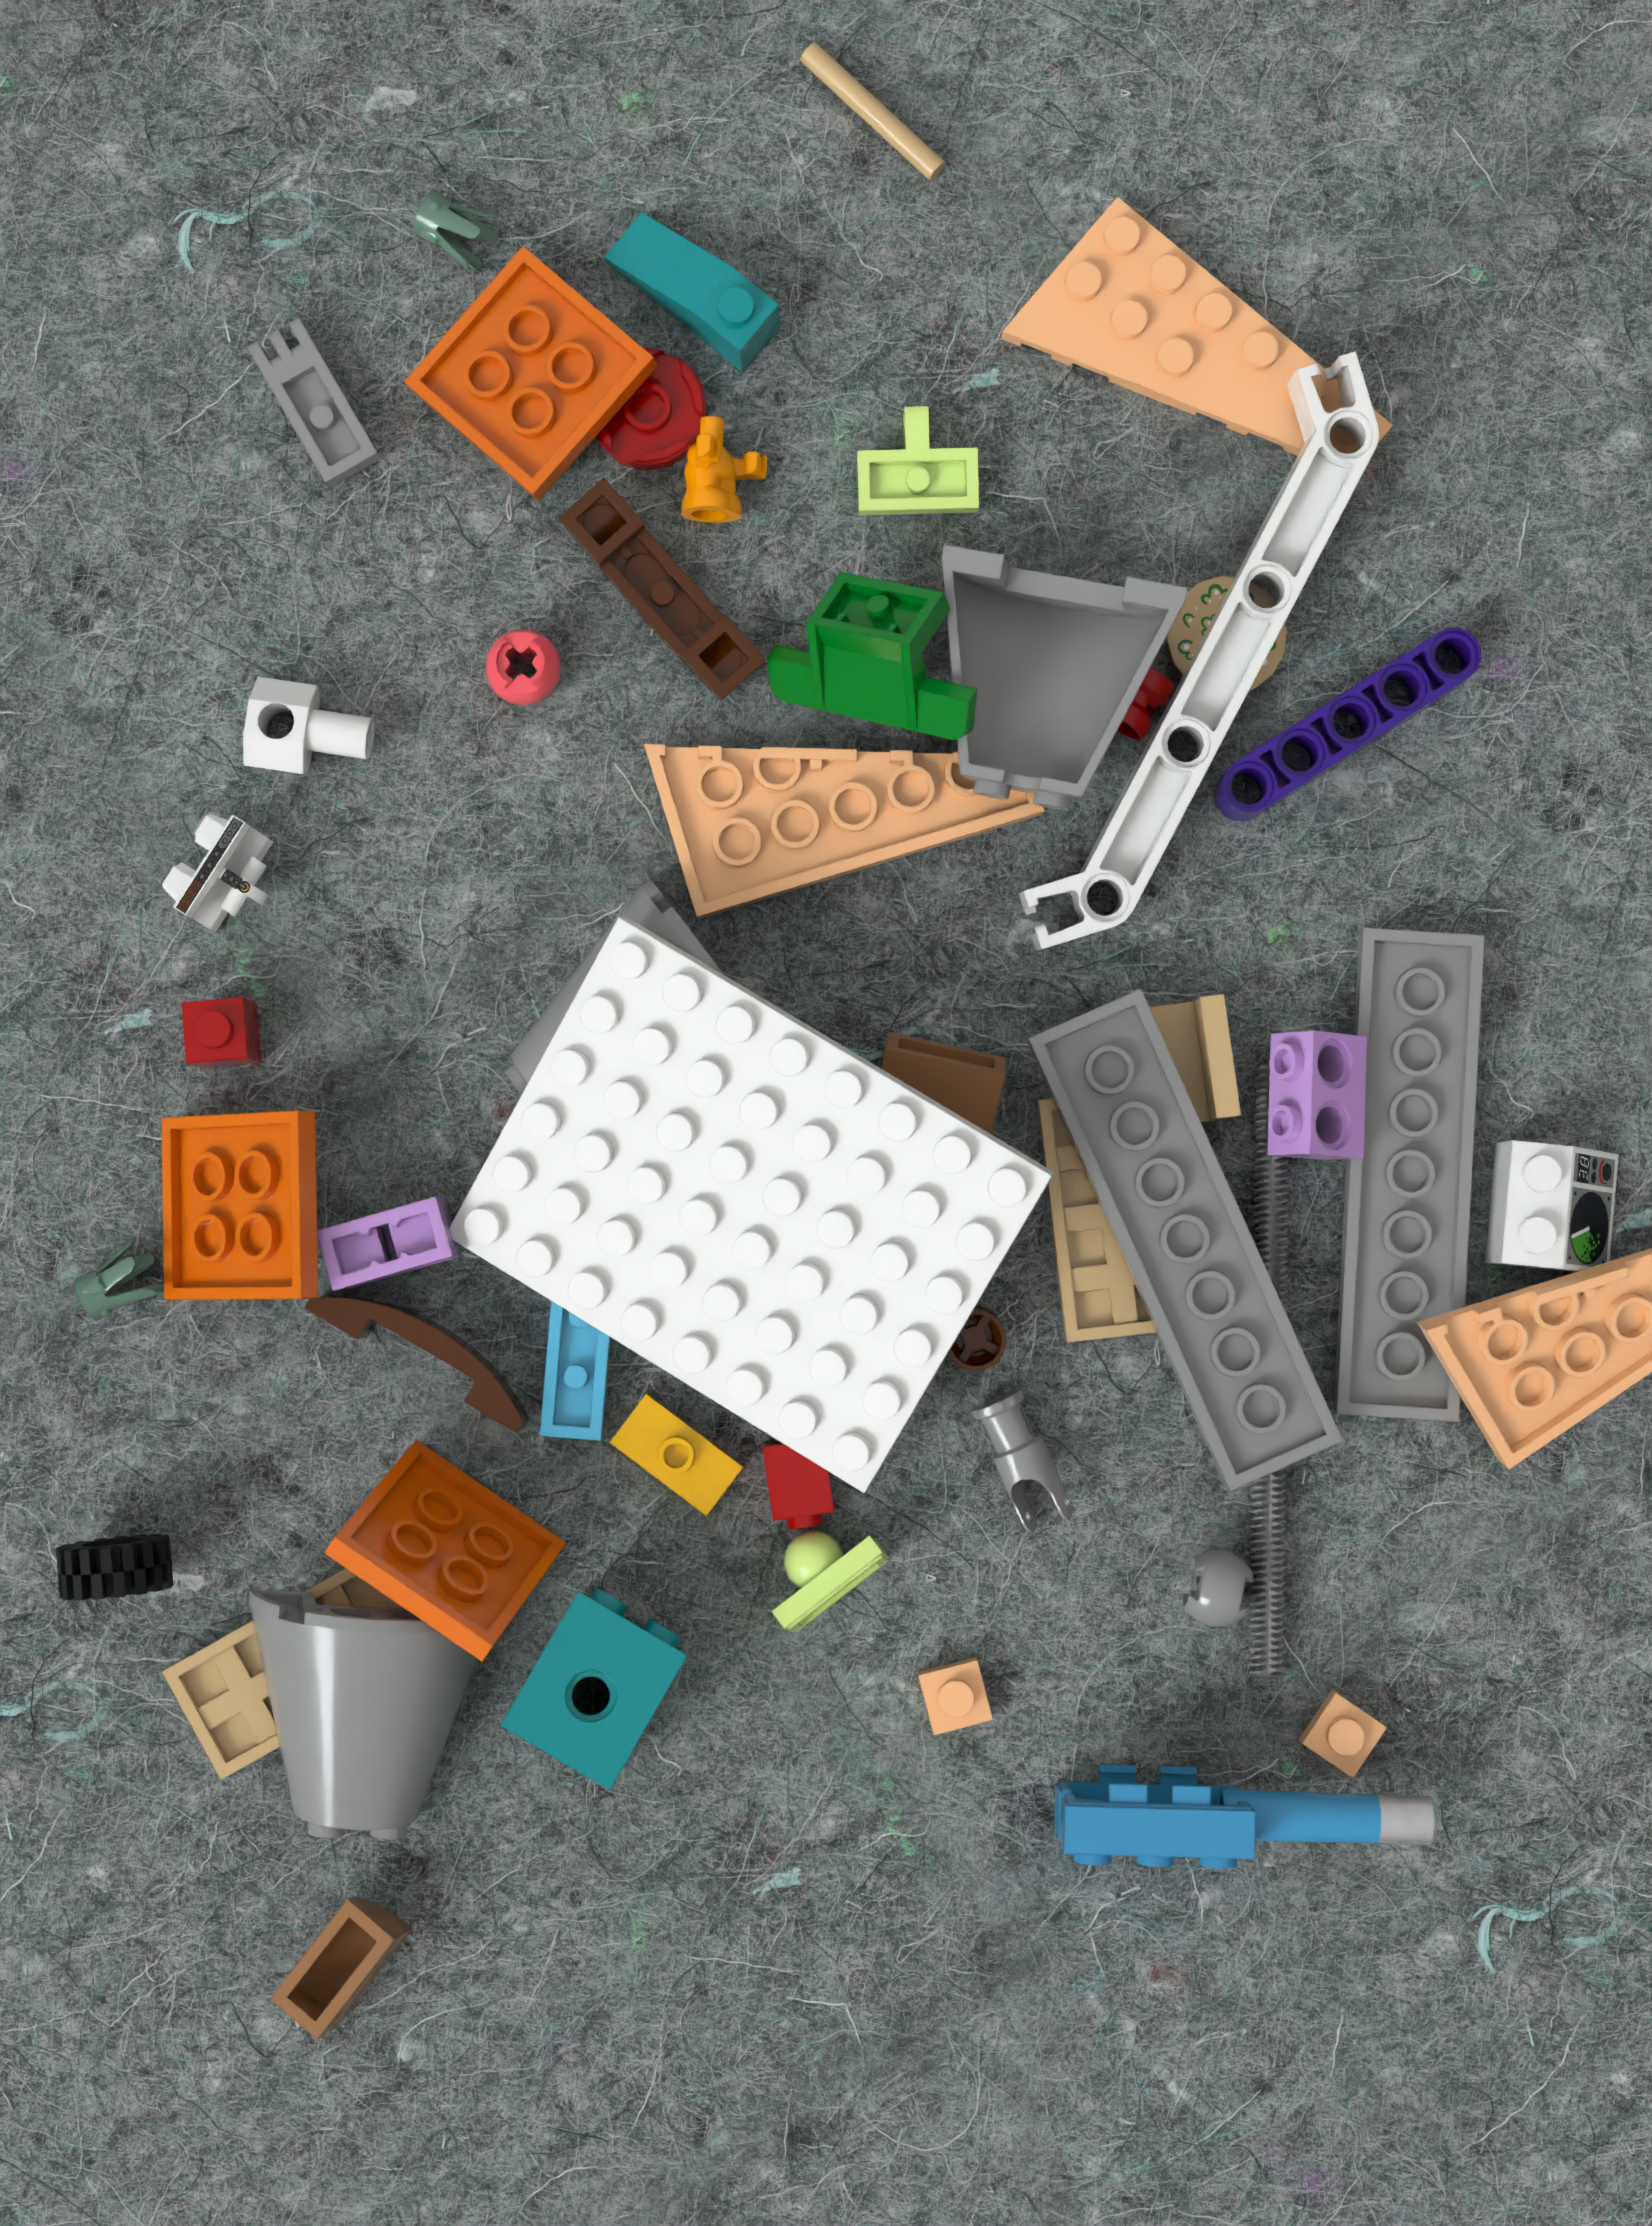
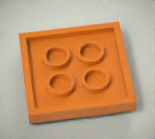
M522 246L406 378L404 383L444 420L539 501L656 369L658 364L651 354Z
M295 1110L161 1118L164 1300L318 1298L315 1111Z
M415 1440L334 1536L325 1554L483 1662L553 1564L566 1542L427 1446Z

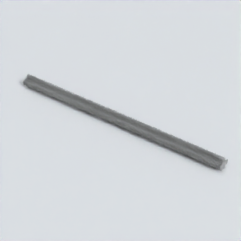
M1255 1065L1258 1068L1254 1071L1257 1074L1254 1081L1258 1083L1254 1086L1257 1089L1254 1096L1258 1098H1256L1254 1103L1258 1106L1254 1108V1111L1258 1113H1256L1254 1119L1258 1121L1254 1123V1126L1257 1127L1254 1134L1258 1136L1254 1138V1141L1257 1142L1254 1149L1259 1151L1254 1153L1257 1159L1253 1161L1255 1165H1258L1253 1169L1254 1172L1258 1173L1253 1176V1179L1258 1180L1253 1184L1254 1187L1258 1188L1253 1191V1194L1258 1195L1253 1201L1259 1204L1253 1206V1209L1258 1211L1253 1214V1217L1259 1219L1253 1221V1224L1258 1226L1253 1229V1232L1258 1233L1253 1236V1239L1259 1241L1255 1242V1245L1258 1248V1252L1280 1301L1284 1302L1287 1301V1298L1282 1294L1287 1293V1290L1281 1287L1286 1286L1287 1282L1281 1279L1287 1278V1275L1282 1273L1287 1270V1267L1281 1264L1287 1263V1260L1282 1258V1256L1287 1255V1252L1281 1249L1286 1248L1287 1244L1281 1241L1287 1240L1288 1237L1281 1234L1288 1232V1229L1281 1226L1287 1225L1288 1222L1281 1218L1288 1217V1214L1281 1211L1288 1209V1206L1281 1203L1288 1202V1199L1282 1197V1195L1288 1194V1191L1282 1189L1288 1186V1184L1282 1182V1180L1288 1179V1176L1282 1174L1287 1172L1288 1168L1282 1167V1165L1288 1164V1161L1282 1159L1281 1156L1267 1155L1270 1066ZM1282 1303L1284 1309H1286L1287 1305ZM1286 1467L1252 1481L1257 1486L1251 1487V1490L1257 1491V1494L1251 1495V1498L1257 1499V1501L1251 1502V1505L1257 1507V1509L1251 1510V1513L1257 1514L1256 1517L1251 1518L1252 1521L1257 1522V1524L1251 1525V1528L1256 1529L1257 1532L1250 1533L1251 1536L1257 1537L1256 1540L1250 1541V1543L1257 1545L1255 1548H1250V1551L1257 1553V1555L1250 1556L1251 1559L1257 1560L1256 1563L1250 1564V1566L1257 1568V1570L1252 1571L1253 1575H1256V1578L1252 1581L1256 1583V1586L1250 1587V1589L1256 1591L1255 1594H1250V1597L1256 1598V1601L1250 1602L1251 1605L1256 1606V1609H1250V1612L1256 1614L1255 1617H1250V1620L1256 1621V1624L1250 1625V1628L1256 1629V1632H1250L1251 1636L1256 1637L1255 1640H1250V1643L1256 1645V1647L1250 1648V1651L1256 1652V1655H1250V1658L1256 1660V1662L1249 1663V1666L1255 1667L1256 1670L1249 1671V1673L1260 1676H1284V1673H1282L1284 1669L1282 1665L1284 1650H1282V1647L1285 1643L1282 1642V1639L1285 1638V1635H1283L1282 1631L1285 1630V1627H1283L1285 1622L1283 1615H1285V1612H1283L1282 1608L1285 1607V1604H1283L1285 1599L1283 1592H1285V1589L1282 1585L1285 1584V1581H1283L1285 1576L1283 1569H1285V1566L1282 1562L1285 1561V1558H1283L1285 1553L1283 1546H1285V1543L1282 1539L1285 1538V1535H1283L1285 1519L1282 1516L1286 1512L1282 1508L1286 1507V1504H1283V1500L1286 1497L1282 1493L1286 1492V1489L1282 1485L1286 1484V1481L1283 1479L1286 1474L1282 1470L1286 1469Z

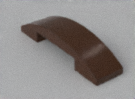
M604 477L559 517L563 526L625 600L720 701L726 698L766 662L764 656L727 615L723 616L646 530L645 523Z
M331 1296L310 1298L304 1309L356 1339L367 1338L375 1323L381 1324L476 1380L464 1400L466 1404L516 1433L523 1430L529 1418L520 1400L497 1369L465 1340L425 1316L396 1305L359 1297Z

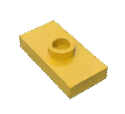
M648 1393L645 1394L609 1442L706 1516L744 1467V1465Z

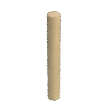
M813 42L805 49L800 57L801 63L929 181H932L939 175L946 164L940 156L816 42Z

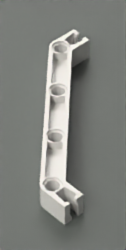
M1356 351L1339 356L1331 367L1323 370L1326 381L1337 378L1343 408H1339L1332 413L1324 411L1312 381L1314 377L1321 375L1318 363L1297 369L1287 381V387L1305 444L1080 873L1019 893L1025 915L1036 912L1035 906L1039 904L1038 899L1068 893L1072 896L1073 908L1079 919L1075 925L1048 935L1045 924L1034 927L1035 934H1032L1036 951L1115 927L1126 921L1138 903L1377 447L1379 440L1378 423ZM1342 427L1353 434L1356 440L1354 453L1344 454L1338 452L1332 446L1329 435L1332 428ZM1262 579L1273 585L1276 591L1274 607L1262 608L1252 602L1248 590L1250 581ZM1181 730L1188 732L1194 738L1197 752L1191 762H1181L1171 756L1167 742L1169 735L1173 731ZM1095 882L1108 883L1117 893L1118 902L1116 908L1107 916L1096 914L1087 903L1088 890Z

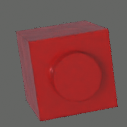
M244 997L181 1002L186 1064L199 1068L261 1063L257 1003Z
M780 1441L764 1443L762 1449L773 1521L786 1519L788 1529L824 1524L823 1513L834 1512L829 1471Z

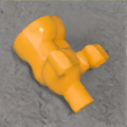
M716 416L702 417L700 419V435L697 436L696 443L688 449V461L684 469L686 493L681 505V515L686 519L704 523H723L739 520L742 518L741 500L735 494V481L745 479L763 480L766 478L767 455L760 457L759 452L751 451L745 453L743 458H736L723 446V418Z

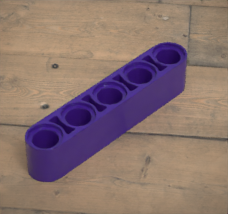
M1461 628L1442 630L1232 764L1219 779L1215 788V802L1218 809L1227 818L1234 821H1248L1256 818L1450 694L1478 669L1481 662V648L1477 639L1470 632ZM1447 648L1458 656L1460 661L1459 673L1450 674L1439 668L1435 660L1436 649ZM1397 680L1403 683L1410 693L1409 705L1397 706L1392 704L1384 693L1385 682ZM1347 712L1353 715L1360 725L1359 737L1347 739L1340 736L1333 725L1334 714ZM1296 744L1303 747L1310 758L1309 769L1306 771L1290 769L1282 758L1283 746ZM1238 776H1246L1252 779L1260 790L1258 802L1254 804L1239 802L1231 791L1232 779Z

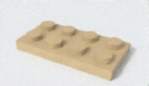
M1053 1098L1038 1100L1037 1109L1044 1166L1055 1172L1047 1185L1065 1342L1155 1333V1327Z
M346 1568L304 1591L313 1593L316 1605L402 1608L399 1604ZM253 1620L162 1671L221 1780L280 1747Z

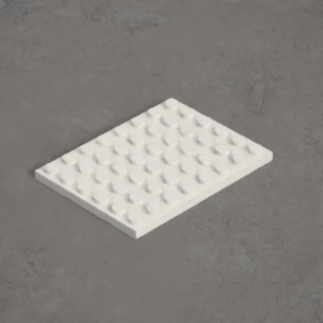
M622 916L618 917L455 1216L449 1231L452 1240L865 1493L1055 1172L630 918Z

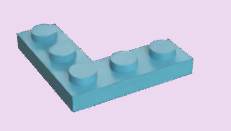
M551 1301L540 1436L601 1441L603 1439L611 1337Z

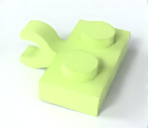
M928 406L904 407L903 429L905 449L857 451L858 516L978 513V447L930 449Z

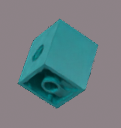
M596 1587L590 1598L578 1591L500 1726L606 1789L611 1790L688 1655L676 1649L682 1637L651 1619L648 1620L644 1629L622 1617L628 1606ZM591 1676L603 1680L610 1691L607 1705L602 1710L594 1713L581 1710L573 1698V1691L577 1682Z

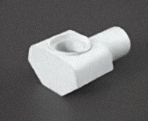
M257 677L247 706L243 731L244 766L306 774L310 767L312 751L369 759L374 740V719L319 710L320 692L317 685ZM280 712L292 713L294 725L289 734L280 739L269 738L267 726L271 718Z

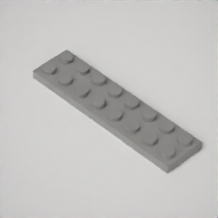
M1365 927L1359 930L1353 1035L1367 1036L1364 1159H1346L1333 1413L1459 1422L1460 1395L1417 1322L1465 1307L1485 935Z
M1142 990L1134 991L1028 1038L1029 1047L1226 1489L1229 1491L1237 1489L1343 1441Z

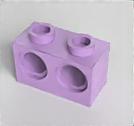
M1316 1030L1271 1034L1267 1155L1316 1160L1364 1159L1367 1036Z
M435 1196L318 1230L317 1236L332 1290H348L461 1257L459 1245L452 1240L449 1231L452 1220L446 1199Z

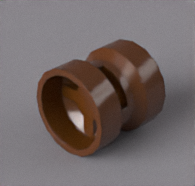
M976 1305L948 1352L951 1359L957 1365L971 1371L985 1370L995 1365L1002 1357L1006 1346V1334L997 1316L987 1307Z

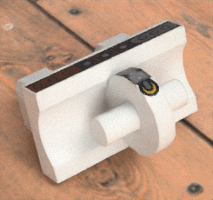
M212 814L206 815L195 832V842L209 850L196 871L182 862L173 866L162 884L166 892L176 901L173 908L215 933L228 913L234 917L236 916L247 897L262 906L269 897L268 894L255 887L267 867L261 861L273 844V841L234 815H231L229 820Z

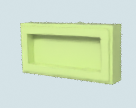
M819 1530L805 1531L797 1535L789 1543L784 1555V1569L789 1580L801 1589L775 1608L772 1613L784 1629L798 1632L888 1562L889 1556L878 1541L870 1535L843 1556L839 1543L830 1534Z

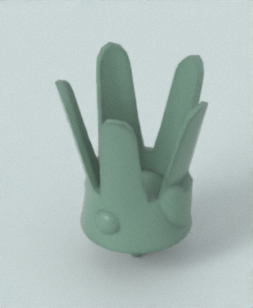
M437 191L429 193L420 206L413 202L410 203V207L417 211L413 225L414 234L435 246L442 247L466 270L470 267L475 271H481V261L462 245L450 231L469 239L479 238L487 242H495L500 238L499 233L495 229L460 211L494 219L498 218L499 215L455 205L450 199L445 198Z
M133 1237L98 1270H91L86 1275L75 1279L74 1285L79 1301L72 1304V1309L83 1306L92 1318L101 1320L103 1317L109 1316L119 1306L163 1293L164 1284H154L120 1293L118 1291L130 1280L151 1267L155 1261V1256L152 1253H144L136 1258L127 1257L113 1265L134 1245L135 1239Z

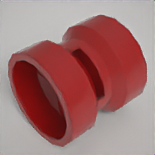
M1150 667L1117 732L1136 741H1143L1153 725L1150 712L1154 713L1157 707L1166 705L1176 689L1173 683L1159 671Z

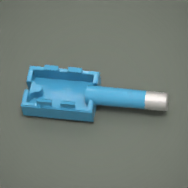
M1099 1764L1098 1782L1059 1781V1783H1055V1833L1057 1838L1060 1839L1063 1853L1074 1854V1862L1085 1865H1107L1112 1863V1856H1137V1863L1140 1865L1169 1867L1174 1865L1175 1857L1199 1858V1864L1204 1867L1229 1869L1237 1867V1859H1255V1841L1431 1845L1436 1838L1437 1831L1436 1806L1430 1796L1239 1790L1236 1786L1197 1785V1768L1189 1766H1160L1159 1784L1136 1783L1135 1765Z

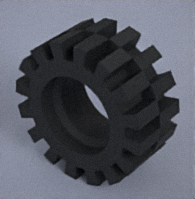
M169 1535L117 1536L109 1539H94V1541L75 1542V1544H65L56 1547L59 1596L63 1600L119 1598L131 1594L141 1595L147 1594V1592H157L171 1588L174 1585Z

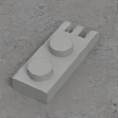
M298 317L288 324L293 337L300 343L299 345L289 349L277 329L268 334V337L279 354L278 357L269 361L266 351L257 341L247 346V349L324 482L330 489L381 460Z

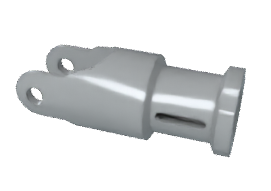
M1015 1389L976 1406L971 1412L974 1419L982 1420L996 1451L992 1460L1023 1527L1027 1532L1032 1533L1035 1532L1037 1524L1033 1510L1026 1497L1025 1480L1037 1481L1049 1491L1063 1519H1071L1072 1507L1042 1436H1035L1021 1405L1025 1396L1021 1389Z

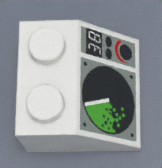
M1516 1140L1495 1143L1485 1263L1577 1272L1609 1262L1619 1154L1575 1146Z

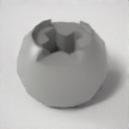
M1226 1549L1209 1550L1193 1557L1188 1568L1195 1571L1192 1590L1190 1594L1183 1593V1606L1189 1614L1209 1627L1230 1626L1243 1619L1247 1611V1607L1241 1606L1244 1586L1246 1582L1252 1583L1253 1572L1244 1559Z

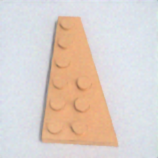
M1119 197L1112 202L1002 331V340L1021 346V344L1028 345L1050 354L1051 359L1071 367L1073 364L1104 375L1108 377L1109 382L1192 415L1200 413L1227 424L1226 428L1247 436L1248 433L1279 444L1283 446L1284 451L1296 456L1299 455L1305 444L1287 387V381L1297 369L1317 364V362ZM1319 364L1321 375L1314 377L1312 381L1324 411L1332 413L1339 408H1343L1337 378L1326 381L1323 372L1325 368ZM1374 410L1379 429L1378 445L1393 425ZM1335 427L1330 430V442L1338 452L1344 454L1355 452L1356 440L1349 430L1342 427Z
M644 744L697 919L1043 815L1045 811L1044 807L1033 804L1034 794L1010 790L1009 799H998L973 793L975 780L960 775L958 752H953L952 754L913 753V751L909 750L865 752L857 751V749L788 747L744 749L699 745V747H666L663 744Z
M1652 1248L1417 1322L1498 1461L1507 1469H1511L1652 1372Z

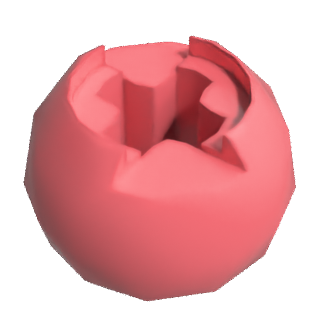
M526 629L513 630L496 639L487 653L485 664L487 681L495 694L508 703L518 705L538 703L549 696L560 680L562 669L559 651L551 640L537 631ZM533 655L532 664L536 670L534 676L528 678L520 674L513 679L515 671L511 661L517 656L526 661Z

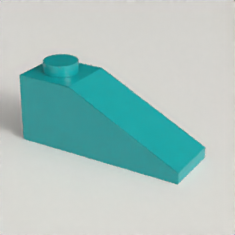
M641 212L604 257L607 264L742 373L780 328L779 304L731 265Z

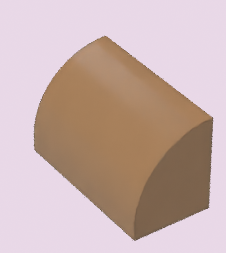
M892 1032L888 1033L881 1069L992 1135L1006 1075V1057Z
M351 1897L345 1901L270 1999L314 2038L319 2039L338 2027L413 1929L378 1904L364 1898Z

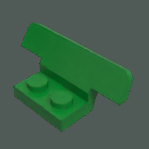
M840 572L806 622L809 652L775 645L767 656L770 688L773 694L784 702L950 740H958L969 734L973 730L975 723L977 688L926 677V666L921 654L950 611L944 592Z

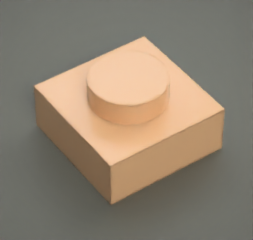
M977 1657L918 1672L933 1735L993 1720Z
M1332 1689L1298 1740L1345 1774L1354 1778L1387 1727Z

